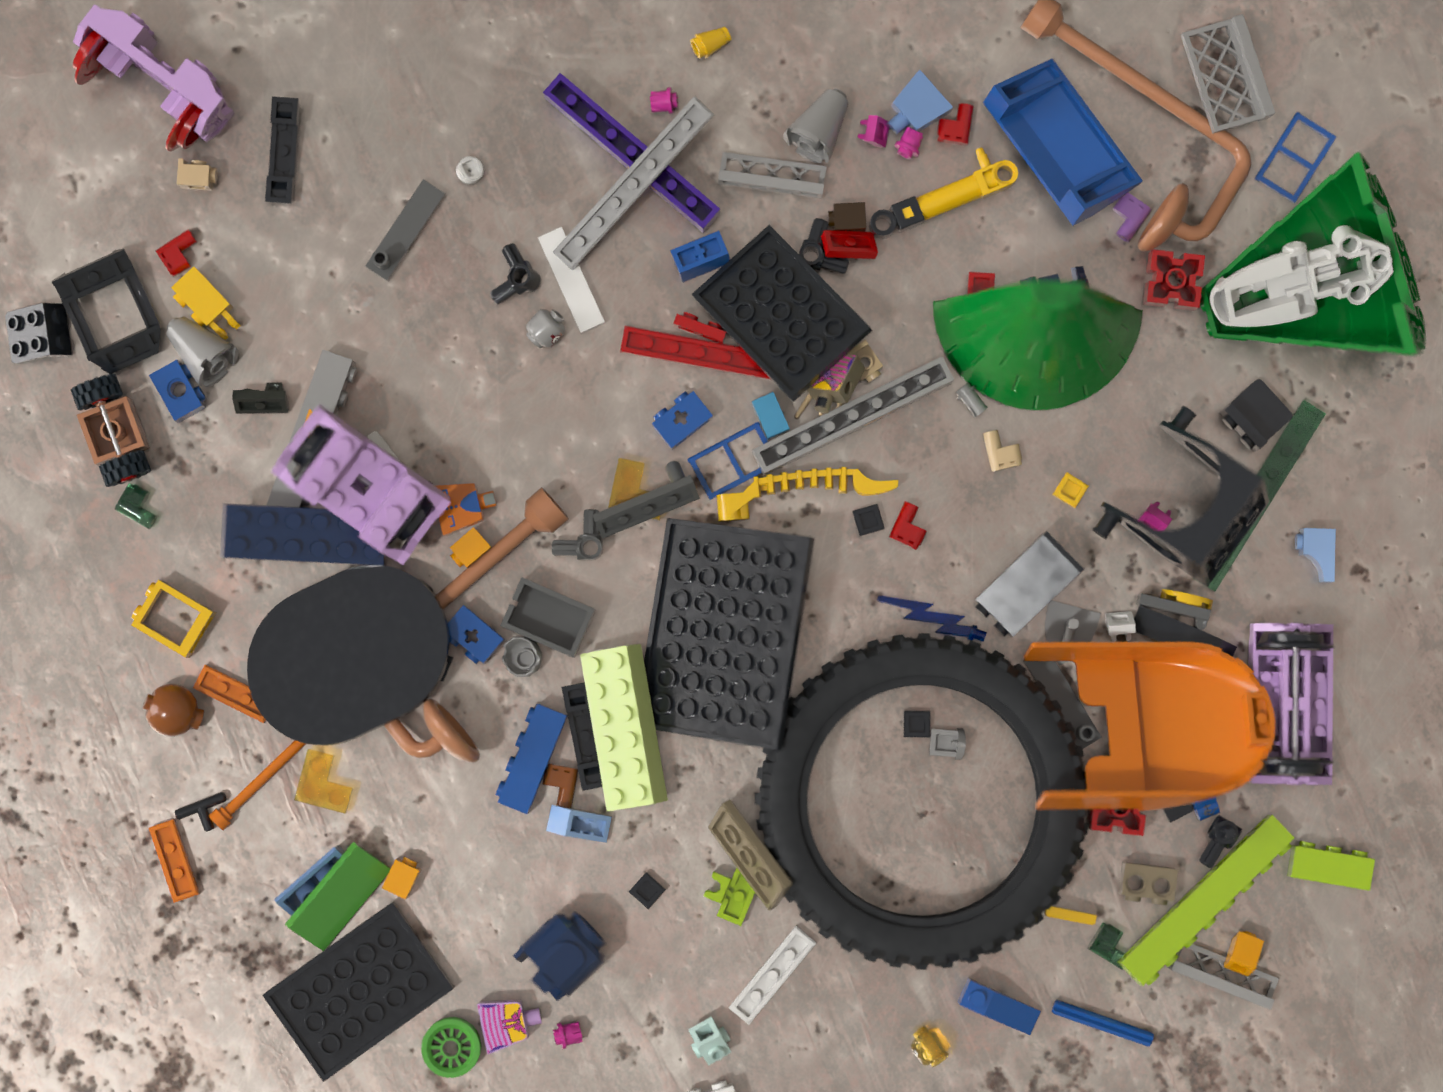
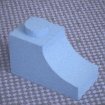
M1299 529V534L1295 535V549L1299 550V556L1307 557L1314 564L1320 583L1335 582L1336 529Z
M551 805L546 831L563 836L606 843L612 817Z

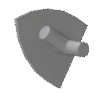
M1053 600L1050 601L1045 619L1047 642H1090L1097 629L1101 613ZM1057 661V662H1058L1059 665H1062V664H1064V663H1066V662H1068V661Z

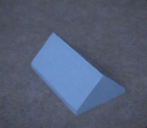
M339 845L333 847L275 898L274 901L292 916L345 851Z

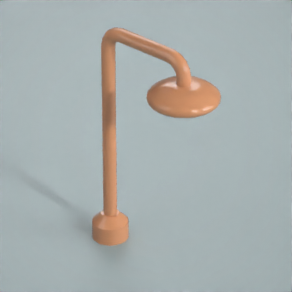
M1038 0L1021 25V29L1036 39L1056 35L1234 156L1236 163L1234 169L1198 225H1189L1182 221L1189 204V188L1184 183L1178 184L1168 194L1147 224L1137 246L1142 252L1153 250L1162 245L1172 234L1186 241H1199L1207 238L1215 230L1249 174L1251 155L1247 147L1226 130L1212 134L1207 117L1063 22L1064 17L1061 3L1056 0Z
M542 487L525 501V519L435 595L443 609L534 531L554 533L569 520L561 507ZM427 699L423 704L424 720L433 735L426 742L416 741L399 719L384 725L401 749L410 756L417 758L431 757L444 748L449 754L465 762L475 763L480 758V752L465 729L449 711L434 699Z

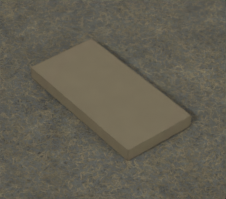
M729 799L722 803L708 829L765 907L770 911L777 907L792 883Z

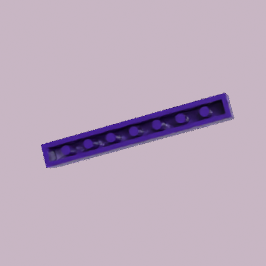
M561 73L544 90V98L627 169L648 148ZM669 165L649 186L702 233L720 215V208Z

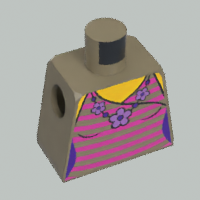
M846 354L807 389L811 397L816 400L814 406L816 411L827 414L830 411L832 402L845 404L849 401L865 369L857 355Z

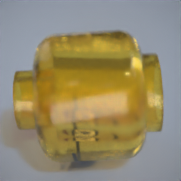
M924 1026L913 1034L915 1039L911 1043V1050L922 1065L935 1067L949 1057L950 1044L938 1028L927 1029Z

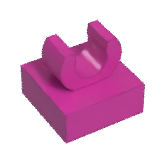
M869 115L868 120L860 121V124L867 128L866 134H858V138L876 147L886 148L889 132L888 121L880 116Z
M1160 502L1151 503L1138 520L1148 524L1155 530L1164 531L1172 521L1170 517L1171 511L1168 510L1164 513L1157 508Z

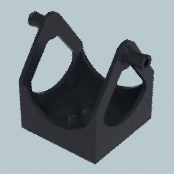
M1182 406L1172 422L1163 420L1159 426L1211 470L1220 475L1218 492L1210 508L1198 520L1188 526L1176 530L1162 531L1155 530L1148 524L1103 502L1100 507L1104 510L1105 514L1092 530L1106 540L1116 524L1119 523L1155 552L1208 587L1268 505L1269 499L1264 478L1208 441L1185 431L1193 418L1196 417V414L1189 408ZM1197 447L1214 454L1218 464H1216L1212 459H1210ZM1143 532L1153 536L1154 538L1162 542L1171 551L1164 550Z

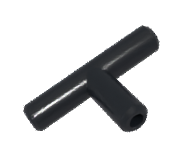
M220 792L179 808L174 813L178 820L198 813L204 831L208 832L214 829L213 822L209 817L208 808L226 802L227 798L224 792Z

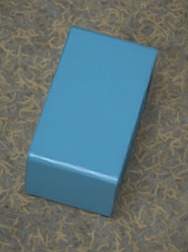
M774 392L752 401V406L767 440L790 431Z

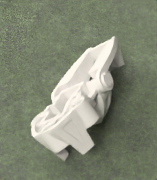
M1346 225L1340 226L1333 231V244L1307 251L1304 242L1293 241L1283 246L1282 253L1257 261L1227 278L1220 277L1210 294L1211 307L1218 320L1226 326L1258 327L1311 317L1318 312L1316 300L1329 296H1334L1337 299L1347 298L1352 304L1361 305L1392 275L1393 267L1390 249L1383 243ZM1351 238L1348 244L1342 245L1345 239ZM1381 255L1377 261H1372L1375 256ZM1345 256L1351 259L1360 256L1361 261H1357L1358 270L1340 275L1336 257ZM1355 286H1359L1357 291L1351 292ZM1265 289L1269 298L1234 312L1233 304L1239 301L1241 294L1249 291L1255 293Z

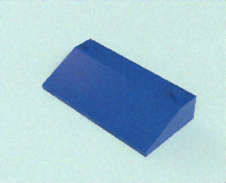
M1053 58L994 85L983 101V104L1072 226L1092 217L1142 183L1143 180Z

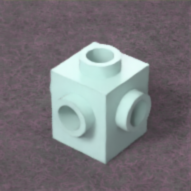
M712 1017L688 1029L694 1041L691 1044L693 1051L698 1059L703 1057L708 1065L732 1053L727 1042L731 1041L724 1026L718 1028Z

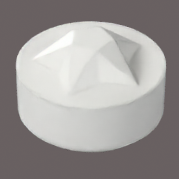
M473 156L464 157L456 167L458 178L466 184L476 183L484 172L481 161Z

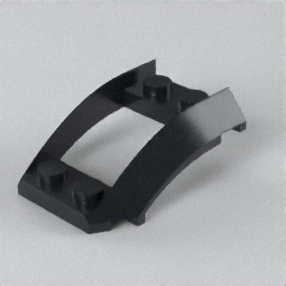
M124 248L114 250L111 254L69 273H63L52 281L77 332L88 361L101 367L108 374H113L158 353L161 326ZM124 278L146 328L100 348L78 299Z

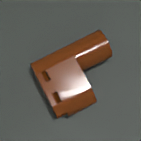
M548 764L544 772L543 785L559 787L556 806L572 808L578 769Z

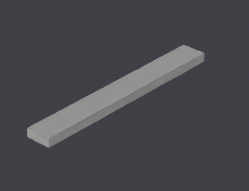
M694 96L557 246L553 253L573 270L715 114Z

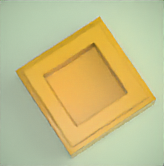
M1066 472L1052 495L1075 509L1089 485Z

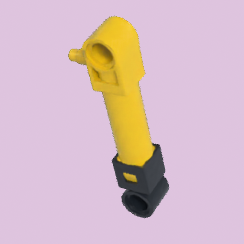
M982 147L978 148L975 152L981 169L974 171L970 176L921 196H913L893 204L890 207V211L878 210L871 217L869 224L870 232L878 239H887L893 234L896 227L898 232L901 233L923 224L928 219L980 198L982 200L1005 191L1015 183L1018 177V169L1013 162L1008 160L991 164ZM1001 169L1009 171L1011 179L1008 181L1000 180L997 176V171ZM884 218L888 220L890 227L882 231L876 227L875 222L878 219Z

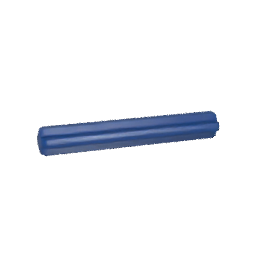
M1055 1000L1052 1006L1053 1014L1148 1047L1153 1042L1154 1034L1141 1028L1059 1000Z

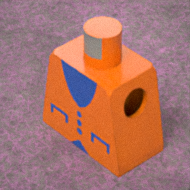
M475 483L435 486L451 497L450 504L439 516L442 534L445 537L483 522L482 509L497 506L494 492L489 491L478 494Z

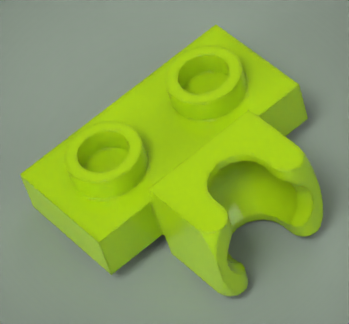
M737 867L732 879L713 871L712 878L718 881L721 887L716 892L706 890L703 896L721 904L717 917L741 926L755 891Z

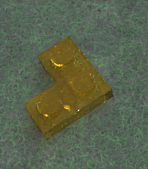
M623 458L618 459L608 508L650 492L640 489L645 463ZM661 515L654 517L652 519L660 521Z
M313 749L307 750L294 800L344 814L347 813L353 788L328 781L335 755Z

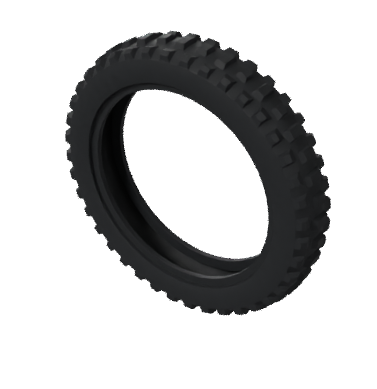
M919 633L918 637L913 639L912 637L905 638L901 634L894 635L892 641L883 643L876 639L867 642L866 649L855 651L852 648L843 653L844 659L834 664L829 661L821 667L823 673L815 676L813 679L809 677L802 684L804 690L796 698L790 697L781 751L763 748L762 752L766 754V759L763 761L762 767H758L757 778L761 779L760 792L755 793V804L760 805V818L756 820L757 830L763 831L765 840L763 845L792 883L784 895L788 902L795 901L798 909L801 911L799 915L806 922L812 920L817 924V927L820 928L819 934L826 939L831 936L834 937L841 944L840 948L848 952L855 949L860 951L866 960L875 962L879 958L889 963L890 966L898 968L901 967L902 963L915 966L916 970H927L930 964H934L936 967L949 968L953 967V962L955 961L973 963L979 961L978 955L982 953L986 955L990 953L995 954L1002 950V944L1005 942L1010 943L1013 940L1016 942L1025 936L1023 930L1031 928L1035 924L1038 925L1044 919L1042 915L1044 910L1049 909L1052 905L1056 906L1061 899L1058 894L1060 889H1065L1067 883L1070 884L1074 876L1071 872L1072 866H1076L1077 860H1081L1084 852L1080 848V843L1085 840V835L1088 834L1089 824L1085 823L1088 809H1036L1034 826L1026 849L1016 867L996 889L973 904L956 911L927 916L907 915L888 911L866 902L846 888L833 875L823 861L812 836L807 807L808 786L813 764L820 747L835 725L849 711L867 699L891 689L912 685H931L952 689L973 697L988 706L1006 722L1019 739L1030 762L1035 781L1036 803L1044 792H1086V774L1082 769L1084 752L1082 746L1075 745V730L1071 722L1065 723L1063 720L1064 716L1061 713L1062 707L1057 700L1051 701L1049 694L1045 691L1046 687L1039 680L1033 682L1031 677L1026 674L1027 669L1019 663L1013 666L1009 660L1004 658V654L996 650L991 654L981 648L980 643L971 640L967 645L963 641L956 640L955 636L945 635L943 639L931 638L930 633Z

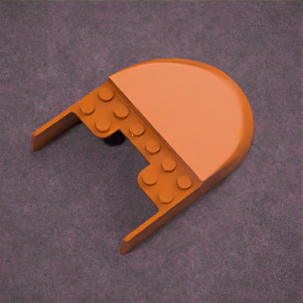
M1033 642L1024 654V661H1072L1075 663L1078 694L1081 701L1088 706L1106 707L1110 756H1096L1087 762L1085 767L1086 792H1044L1036 803V809L1138 808V811H1146L1204 801L1232 792L1250 781L1264 765L1262 760L1267 759L1272 749L1275 736V716L1266 688L1261 686L1253 675L1254 671L1238 657L1235 659L1229 654L1222 652V649L1219 647L1198 642Z

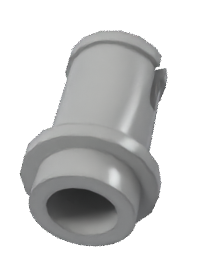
M967 383L956 391L958 394L957 399H962L973 416L976 417L986 410L988 406L984 404L975 392V386Z

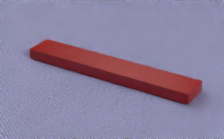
M630 326L624 327L621 353L771 380L741 347Z

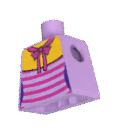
M522 1000L481 1001L477 1004L487 1054L528 1039V1026L542 1024L540 1009L535 1008L524 1011Z

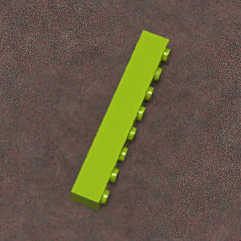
M1266 815L1149 929L1117 963L1138 985H1151L1160 976L1158 971L1164 965L1169 967L1178 959L1179 956L1176 953L1183 947L1189 948L1198 939L1196 934L1202 928L1207 930L1215 923L1217 919L1214 916L1219 911L1223 910L1225 912L1235 903L1233 898L1240 891L1245 893L1254 884L1252 879L1258 873L1261 875L1266 873L1273 866L1271 861L1278 854L1283 856L1292 847L1290 844L1294 839L1292 834L1273 815Z

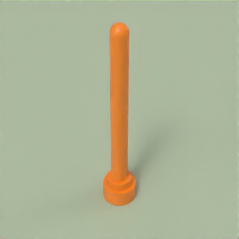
M294 740L225 808L223 806L220 809L216 808L209 815L211 820L224 831L231 824L232 815L306 743Z

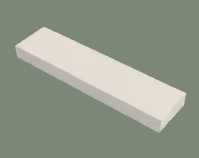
M562 227L538 237V240L582 334L604 324L605 321L579 264L571 270L553 253L557 246L566 238Z
M795 926L728 1008L749 1025L815 946L816 942L799 927Z

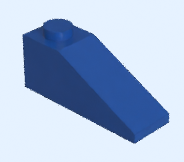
M970 978L967 979L957 1001L959 1005L1028 1035H1031L1041 1012Z

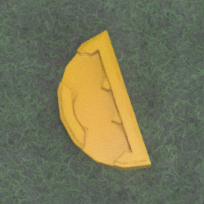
M1162 589L1160 598L1208 610L1212 609L1213 600L1201 596Z
M1051 906L1049 909H1045L1044 912L1047 917L1089 925L1095 924L1097 915L1057 906Z

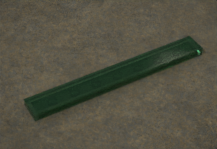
M1305 400L1301 401L1292 419L1288 422L1257 472L1259 476L1264 478L1269 503L1207 587L1213 592H1216L1326 413Z

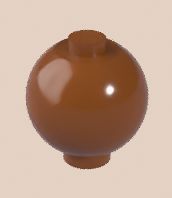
M178 684L162 685L155 689L152 695L147 694L142 708L146 710L145 716L150 727L157 733L169 737L182 735L190 728L198 730L204 715V710L198 708L197 700L193 693L186 687Z

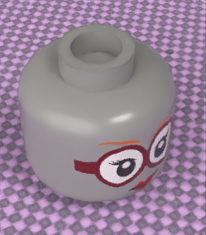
M540 309L527 323L526 328L528 332L526 335L539 348L543 346L552 347L565 333V327L562 323L564 318L554 309L551 311Z

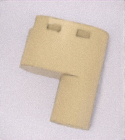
M998 430L983 433L992 472L1022 465L1019 444L1002 447Z

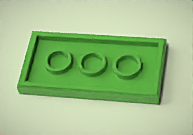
M353 842L285 925L324 951L384 880L391 868Z

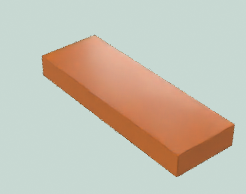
M204 665L193 686L194 689L265 723L266 719L258 710L248 685L208 665Z
M172 819L149 827L173 903L200 894L176 820Z

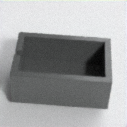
M521 577L512 598L518 601L517 607L509 604L500 626L575 658L596 609Z

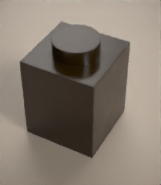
M865 202L833 204V211H828L829 227H834L836 231L866 232Z

